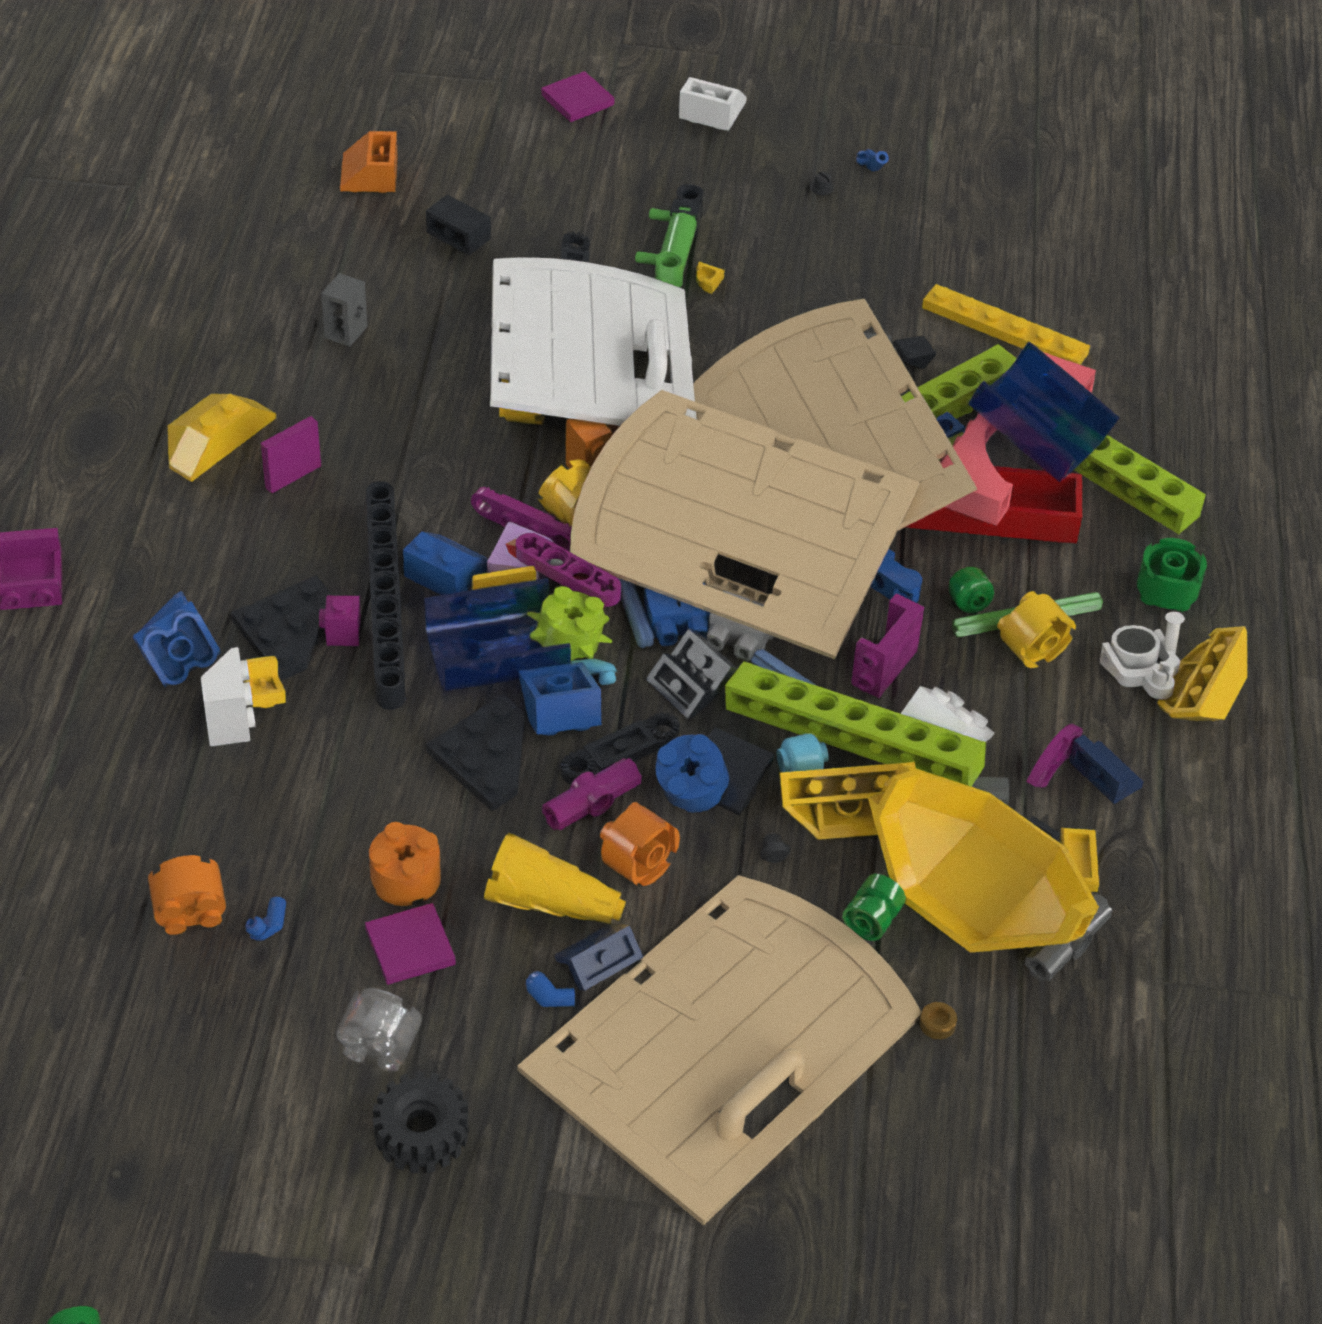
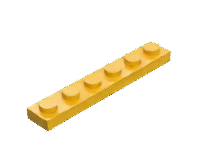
M938 284L923 299V309L1027 351L1029 348L1079 365L1089 354L1090 345Z

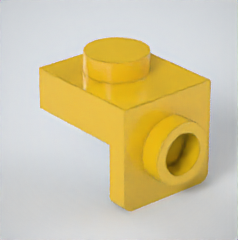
M276 657L246 659L249 680H244V683L250 682L252 707L270 708L275 704L286 703L285 689L278 677V661Z

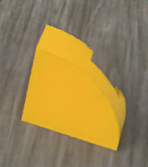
M699 262L696 268V281L703 290L712 294L724 279V270Z

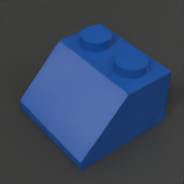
M422 531L403 549L404 577L454 602H457L472 586V576L484 574L487 571L489 558L439 534Z
M583 662L519 671L528 720L537 735L550 736L557 734L559 731L572 729L584 731L592 726L601 725V689Z

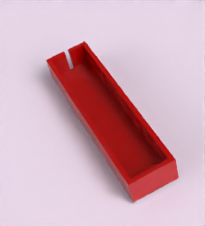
M994 466L1005 482L1013 484L1009 509L997 526L946 507H942L906 526V528L1077 544L1082 522V474Z

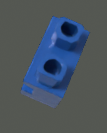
M644 589V610L654 638H658L661 646L674 645L678 641V636L685 635L688 629L696 630L707 640L710 612L655 591Z

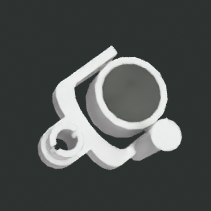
M1169 612L1165 615V619L1168 621L1165 636L1160 629L1153 632L1146 627L1137 625L1124 626L1117 629L1112 635L1111 646L1109 642L1102 643L1100 664L1122 686H1143L1147 693L1156 699L1162 700L1171 697L1175 683L1173 676L1178 673L1180 660L1176 656L1180 624L1185 620L1184 616L1179 612ZM1158 656H1159L1164 662H1160V664H1158V663H1157Z

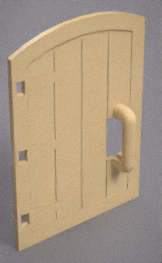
M865 299L818 308L768 328L726 354L693 383L695 402L771 428L780 434L794 439L799 438L920 481L919 488L898 530L977 490L971 476ZM872 326L877 335L867 339L863 331ZM909 389L914 399L904 402L900 394ZM696 412L697 420H700L703 414ZM775 440L773 447L789 452L791 445ZM948 454L953 465L943 468L939 459ZM864 473L863 479L879 484L880 477Z
M661 390L642 404L621 424L594 461L583 484L575 508L571 529L570 552L617 578L835 659L919 488L920 481L802 439H794L780 434L771 428ZM687 409L703 414L701 419L697 420L686 416ZM775 440L791 445L789 452L773 447ZM864 473L880 477L879 484L863 479ZM718 554L778 576L773 586L772 594L764 593L716 575L714 562ZM723 590L750 599V602L738 598L736 596L730 595L728 593L723 592ZM752 601L764 604V606L762 607L760 605L752 603Z
M738 875L647 953L628 973H624L517 1065V1071L704 1225L920 1019L921 1010L906 985L892 967L870 944L847 925L821 908L794 894ZM721 905L726 912L715 920L708 915ZM647 969L652 976L642 985L633 980ZM567 1036H570L575 1043L565 1052H561L556 1048ZM789 1076V1084L801 1094L755 1138L751 1139L743 1133L745 1117Z

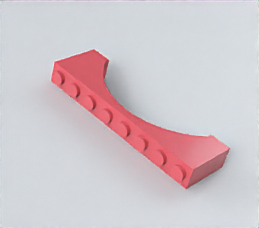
M1029 348L1022 358L1018 357L1012 372L1005 374L1001 386L992 391L988 403L981 405L975 420L968 422L965 433L962 437L958 436L953 444L954 450L971 476L977 490L944 507L997 526L1009 509L1013 484L1005 482L994 468L986 451L985 445L999 428L1018 417L1055 408L1074 407L1081 409L1092 394L1096 370ZM948 454L941 458L940 463L943 468L953 465Z

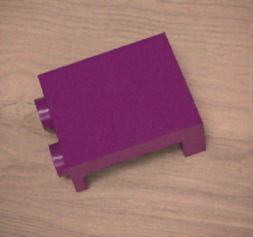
M58 528L0 532V610L62 605V548Z
M899 594L893 596L889 602L883 639L878 644H874L864 638H860L856 643L851 679L853 686L877 698L881 697L918 650L924 612L923 606Z

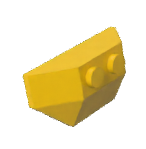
M208 395L168 425L169 468L192 482L276 419V413L254 400L237 395Z
M1245 626L1216 628L1209 634V639L1198 644L1180 661L1178 673L1173 676L1175 681L1173 695L1167 699H1159L1157 702L1159 708L1171 718L1191 721L1225 720L1247 679V630Z
M915 762L901 763L916 768ZM900 763L781 772L779 776L782 807L817 840L878 835L868 797L883 793L884 784L895 774Z

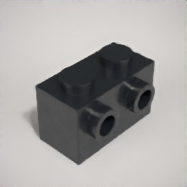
M447 194L426 210V232L467 255H471L491 239V217Z

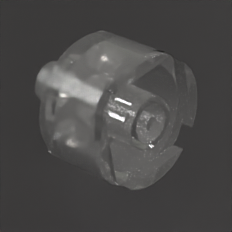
M364 988L363 993L360 995L358 990L354 992L336 1031V1036L345 1047L343 1054L347 1058L356 1062H362L364 1058L377 1061V1064L384 1070L396 1072L399 1066L406 1060L422 1023V1017L413 1006L410 1012L401 1006L403 999L383 990Z

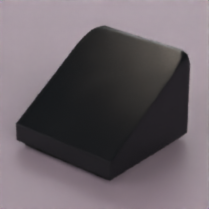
M924 336L898 339L893 342V346L896 347L904 362L920 369H925L936 356V351Z

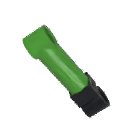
M685 184L678 187L676 199L673 200L670 211L650 209V219L669 222L660 254L638 251L635 256L637 263L655 265V279L679 288L683 284L684 268L693 238L697 236L703 213L704 191L698 185Z

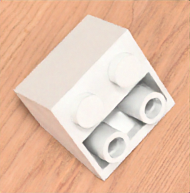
M689 77L680 91L679 118L729 131L745 105L747 97L738 89Z
M238 647L231 648L201 676L210 746L250 741L249 727H255L253 707L246 708L247 705H253L250 682L243 683L244 680H249L247 660L240 661Z
M920 686L901 712L903 715L984 742L994 735V732L986 726L988 720L974 710L971 712L967 711L962 707L964 701L951 691L945 693L937 687L931 690Z

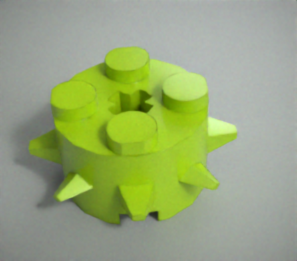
M558 587L554 590L553 594L544 600L540 613H527L528 616L538 621L537 628L530 634V638L536 642L539 641L544 647L543 653L556 661L571 663L576 658L586 657L591 659L598 649L599 642L612 643V639L602 634L604 624L609 621V617L605 615L603 611L604 604L598 597H590L584 593L572 591L568 587Z

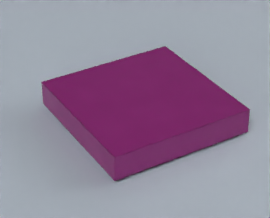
M585 71L541 88V96L570 122L614 105V97Z
M312 416L261 442L265 488L269 492L274 493L321 467L318 422Z
M433 903L365 922L366 933L387 985L456 965L455 955Z

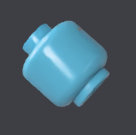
M813 734L786 738L783 740L781 748L777 749L776 752L781 772L823 769L824 762L829 760L825 743H819Z

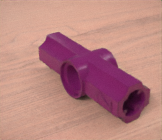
M623 758L595 775L592 772L582 773L573 781L569 790L542 805V813L548 825L554 831L556 829L560 831L588 814L596 817L605 813L611 807L615 798L641 784V775L637 765L630 758L627 760Z

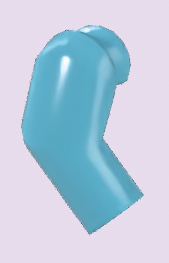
M598 659L571 661V663L583 662L591 675H599V683L601 685H609L616 682L615 672L617 670L611 663Z

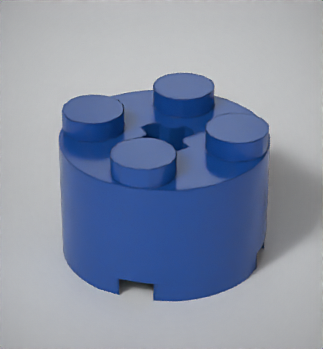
M702 734L683 735L661 747L657 754L656 775L667 800L674 806L692 813L703 812L717 805L722 799L721 796L729 783L728 770L719 748ZM695 771V775L689 776V773Z

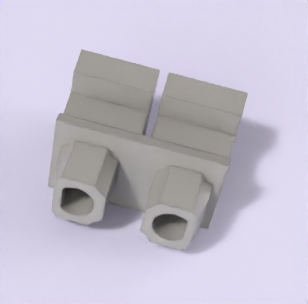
M723 590V592L728 593L730 595L736 596L738 598L750 602V599ZM752 601V603L760 605L762 607L764 606V604ZM711 613L709 616L707 641L718 651L722 650L725 644L733 646L734 655L738 659L748 662L757 650L765 649L767 641L774 638V636L716 614Z

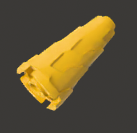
M581 459L569 461L573 466L569 470H566L563 465L558 467L548 476L538 492L543 498L538 500L546 511L550 514L552 513L560 522L568 523L569 527L573 524L575 508L583 484L591 469L590 465Z
M511 833L505 836L491 869L493 871L492 878L488 879L484 893V899L493 903L524 910L532 909L559 917L568 916L611 924L613 919L619 921L626 904L625 900L620 899L621 892L579 871L577 866L552 856L541 847Z

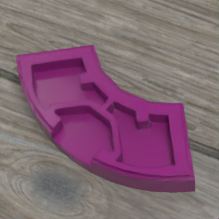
M1069 724L1064 727L1044 750L1026 782L1035 787H1047L1059 766L1066 759L1070 758L1073 742L1082 735L1083 729L1075 724Z

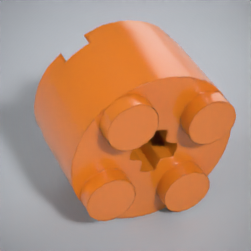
M633 802L614 822L606 823L601 830L600 838L604 840L601 857L607 866L636 885L640 883L642 886H647L659 879L668 869L670 863L666 859L671 851L675 854L677 852L680 841L679 831L646 807Z
M391 822L385 827L384 831L374 838L369 848L370 876L376 893L382 900L397 906L412 905V901L421 898L425 901L434 895L441 881L440 848L435 834L418 826Z
M200 856L176 857L161 863L160 871L155 875L153 871L149 874L148 884L154 919L159 925L165 927L167 934H181L188 926L201 924L203 927H214L222 922L221 915L226 909V901L219 866L214 860L210 859L209 864L201 862Z

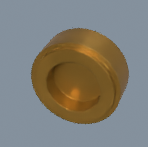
M933 1002L923 1008L920 1017V1028L925 1035L933 1039H946L954 1033L957 1014L951 1006L942 1002Z

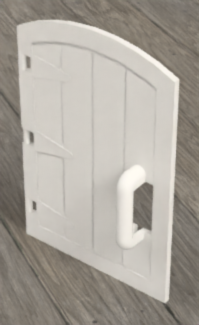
M502 258L493 260L490 406L621 426L642 404L661 390L695 401L684 289L638 273L588 262L551 258ZM500 281L509 283V285H500ZM499 328L509 330V333L499 332ZM648 348L649 363L645 379H635L633 350L647 352ZM667 355H669L671 383L664 382L667 371ZM499 378L507 379L509 383L499 382ZM687 409L686 416L697 419L696 412Z

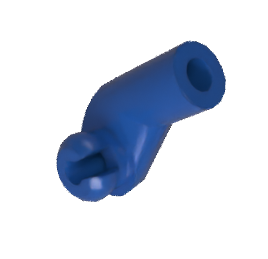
M532 972L528 976L525 984L526 989L542 1007H575L574 988L556 989L542 972Z

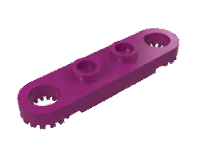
M480 487L471 496V504L481 516L503 527H506L508 522L527 528L551 538L553 543L570 552L572 525L569 527L568 523H560L556 521L555 517L505 494L499 495L493 489L490 491L489 487Z

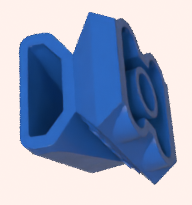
M182 591L175 594L133 635L135 643L164 687L169 684L177 685L182 683L187 678L189 672L198 667L205 668L214 663L217 656L221 654L217 643L191 601H187Z

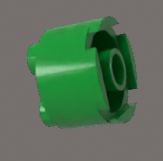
M1179 538L1160 539L1158 544L1151 546V543L1144 551L1137 578V587L1141 594L1142 602L1165 609H1175L1181 612L1190 609L1191 604L1197 600L1207 567L1205 556L1203 553L1200 556L1195 551V545Z

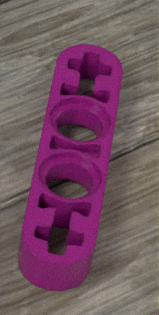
M525 533L516 539V557L525 565L534 566L536 571L570 588L572 591L600 598L604 607L614 606L620 601L621 583L615 576L538 534ZM552 559H559L563 561V564L552 566L547 562ZM577 573L587 574L589 578L585 580H577L573 577V575Z

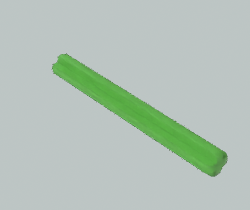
M1098 592L1054 600L1068 616L1098 611L1102 609L1103 600ZM1016 607L956 618L952 621V631L956 637H963L999 630L997 624L1000 619L1010 614Z

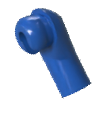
M866 149V151H859L857 153L856 160L860 166L866 165L869 170L878 171L888 162L889 156L885 151L876 153L873 150Z
M281 897L270 898L267 916L263 919L256 916L254 920L250 918L247 921L245 929L250 934L251 939L263 941L283 928L286 909L285 899Z

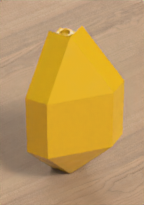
M900 763L895 774L884 784L883 793L868 797L889 877L903 889L906 896L905 904L970 953L1067 944L1083 937L1099 906L1067 848L991 793Z

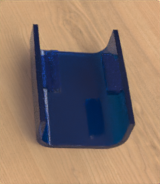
M1030 341L1025 345L1013 365L991 386L983 381L969 401V405L1058 482L1063 481L1102 443L1120 419L1111 409Z
M548 578L424 598L427 638L441 688L444 692L519 680V671L571 664L570 643L543 647L539 641L536 642L530 638V634L537 628L538 621L528 616L527 613L541 612L542 604L549 596Z

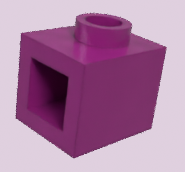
M327 595L326 608L319 611V627L325 628L327 646H359L361 631L359 596Z

